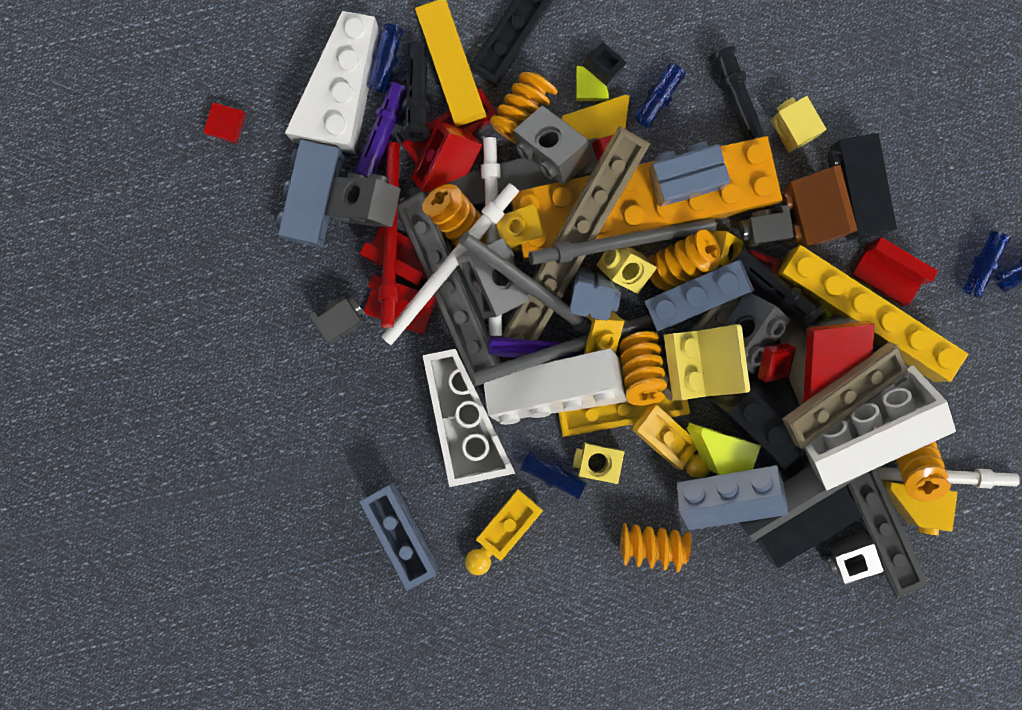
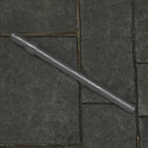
M708 218L572 244L569 241L554 243L553 247L529 251L528 257L531 265L556 261L559 264L572 261L573 257L689 236L696 234L701 229H706L709 232L715 231L716 221L714 218Z
M465 232L460 237L459 243L570 322L575 331L582 336L589 334L592 324L591 320L585 316L571 314L569 305L469 232Z
M645 315L630 321L623 319L624 325L619 341L632 333L652 327L651 317ZM589 334L470 373V380L473 386H477L584 350Z

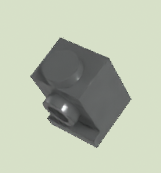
M789 205L781 206L773 214L771 209L756 211L752 213V217L748 220L740 221V236L743 241L746 240L747 248L782 243L794 237Z
M354 296L348 300L345 298L341 301L337 298L323 308L325 313L322 315L317 312L309 315L325 340L331 344L336 343L365 323L361 317L364 310Z
M864 528L858 529V534L828 544L831 553L825 555L826 561L832 574L838 572L844 584L883 572L875 545Z

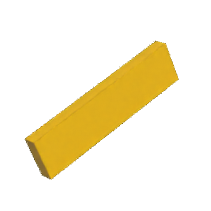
M436 0L416 7L415 10L455 126L458 127L486 117L447 1Z
M665 397L663 401L655 404L670 417L690 414L688 399L669 401ZM629 402L559 412L562 437L636 424L648 405L638 406Z

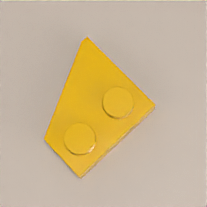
M623 95L563 115L561 120L588 140L613 135L618 126L625 129L630 95Z

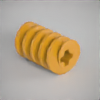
M534 72L520 73L518 78L520 83L512 85L511 90L513 94H507L504 97L506 105L502 104L497 108L499 116L494 115L490 119L492 127L503 137L517 144L514 129L539 108V103L546 106L550 105L551 102L546 97V92L552 95L558 93L557 89L548 80Z
M452 184L435 188L427 195L422 204V211L429 216L434 224H437L440 231L444 232L445 236L451 240L455 247L459 244L460 237L465 232H469L482 216L473 204L469 202L468 198L462 194V191ZM486 232L479 239L484 244L486 243Z
M701 229L696 235H689L685 240H679L675 245H669L666 249L659 250L655 255H650L648 259L657 269L649 279L659 289L669 291L694 280L696 277H701L707 272L716 270L721 259L720 249L715 237L706 229Z
M644 331L631 334L619 344L620 362L623 366L622 375L625 378V396L627 401L633 405H652L663 401L665 398L661 392L667 388V382L662 379L665 376V370L660 367L663 364L662 357L658 356L661 353V347L657 344L659 336L654 332Z
M936 441L896 459L906 493L911 498L919 501H933L943 497L950 490L951 484L947 480L949 476L941 459L939 449H937Z
M623 523L620 536V555L623 565L627 566L630 558L634 557L636 567L640 568L643 560L647 559L649 568L653 569L657 560L661 561L663 571H666L670 562H673L676 573H679L683 564L688 562L691 552V534L689 531L684 532L681 537L679 531L673 529L668 536L664 528H659L656 534H654L653 528L647 526L643 533H641L640 526L634 524L630 532H628L627 524Z

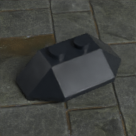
M758 366L754 374L748 372L749 392L705 396L749 441L761 445L760 451L775 466L777 465L778 469L788 479L798 474L809 462L804 447L801 449L794 444L782 418L800 406L793 388L784 379L764 382L757 377L760 368Z

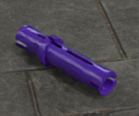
M390 82L381 107L376 109V119L354 173L369 178V174L376 173L395 125H398L400 122L399 114L402 103L406 99V87Z

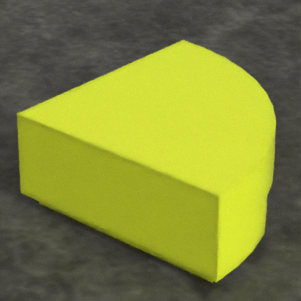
M577 66L576 101H608L607 86L587 69Z

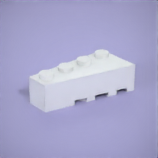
M342 11L286 129L285 134L293 143L299 144L301 139L337 147L341 152L356 155L380 33L375 17Z
M610 348L540 364L484 383L488 416L500 422V424L507 425L519 422L520 418H541L552 413L628 402L625 396V378L622 375L623 366L620 359Z
M456 349L423 355L449 487L515 474Z
M914 365L907 369L908 372L904 374L905 377L895 384H890L879 395L861 405L846 418L839 421L804 447L812 469L826 491L956 432L947 401Z

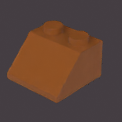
M840 165L797 179L782 188L781 204L782 206L789 205L794 234L791 240L797 244V247L802 245L808 248L832 242L857 231Z

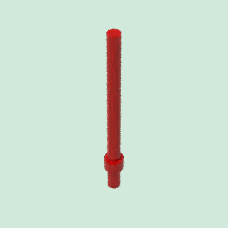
M389 142L387 144L386 177L389 178L388 184L399 188L400 144ZM398 204L393 226L384 227L382 285L378 287V301L381 303L380 326L383 328L394 327L395 303L398 302L399 288L395 286Z

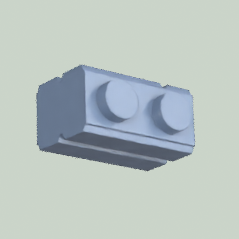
M705 141L688 147V153L676 156L675 151H669L655 157L656 162L652 163L649 167V174L660 207L724 189L730 183L720 145L708 146V143Z
M580 266L574 275L570 292L571 314L585 317L591 314V318L607 321L610 318L611 311H618L621 292H619L620 285L611 281L601 270L593 272L591 268Z

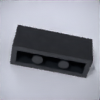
M879 133L840 139L829 147L828 164L830 168L837 165L841 166L857 226V231L846 235L847 241L882 235L896 230L897 224Z
M844 486L756 541L768 561L779 568L863 516Z

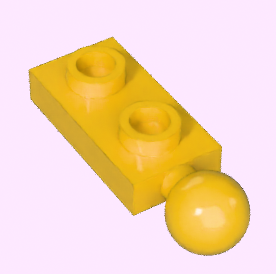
M655 404L648 405L631 430L674 468L682 470L685 466L687 473L697 479L707 476L710 470L707 469L699 453H694L696 447L691 436L659 406Z
M517 489L477 536L476 541L482 545V548L474 549L467 554L465 558L466 569L473 575L485 574L491 565L490 557L494 555L501 561L539 517L543 509L521 490Z

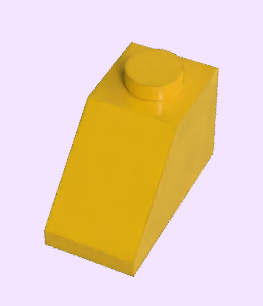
M882 480L895 509L906 523L918 526L917 532L938 536L939 530L953 531L957 492L949 490L943 497L937 500L919 501L911 498L906 493L904 483Z

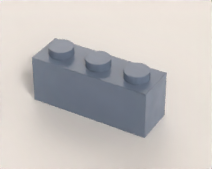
M301 139L298 148H294L291 155L292 177L291 180L288 179L286 181L283 191L286 203L284 211L279 212L276 221V229L279 230L278 235L283 239L323 248L330 219L325 214L334 177L340 176L344 158L339 148Z
M737 260L645 301V304L658 332L752 292L754 289L742 261Z
M777 465L677 482L679 512L688 530L789 515L785 489Z
M394 482L359 501L406 591L437 575L440 567Z

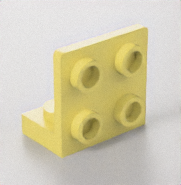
M740 324L664 335L673 401L705 396L747 393L750 391L742 326Z

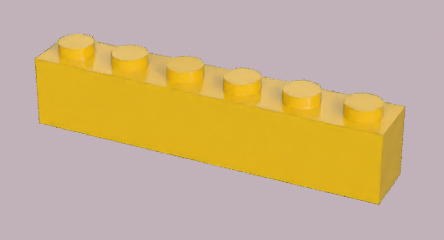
M802 245L790 250L776 271V275L791 287L799 286L802 289V294L815 305H823L829 309L832 316L841 315L859 322L868 321L875 324L873 343L879 347H883L888 342L896 344L904 363L908 366L914 365L922 375L933 382H951L968 356L967 352Z

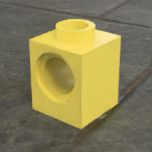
M808 96L797 102L794 97L783 102L777 107L778 113L770 120L789 153L816 139L827 130Z
M632 247L605 251L596 264L611 281L639 294L657 269L647 257Z
M583 442L582 449L576 448L573 467L578 468L577 474L580 477L618 484L624 451ZM601 453L606 460L605 466L598 471L591 470L588 465L589 458L593 454Z

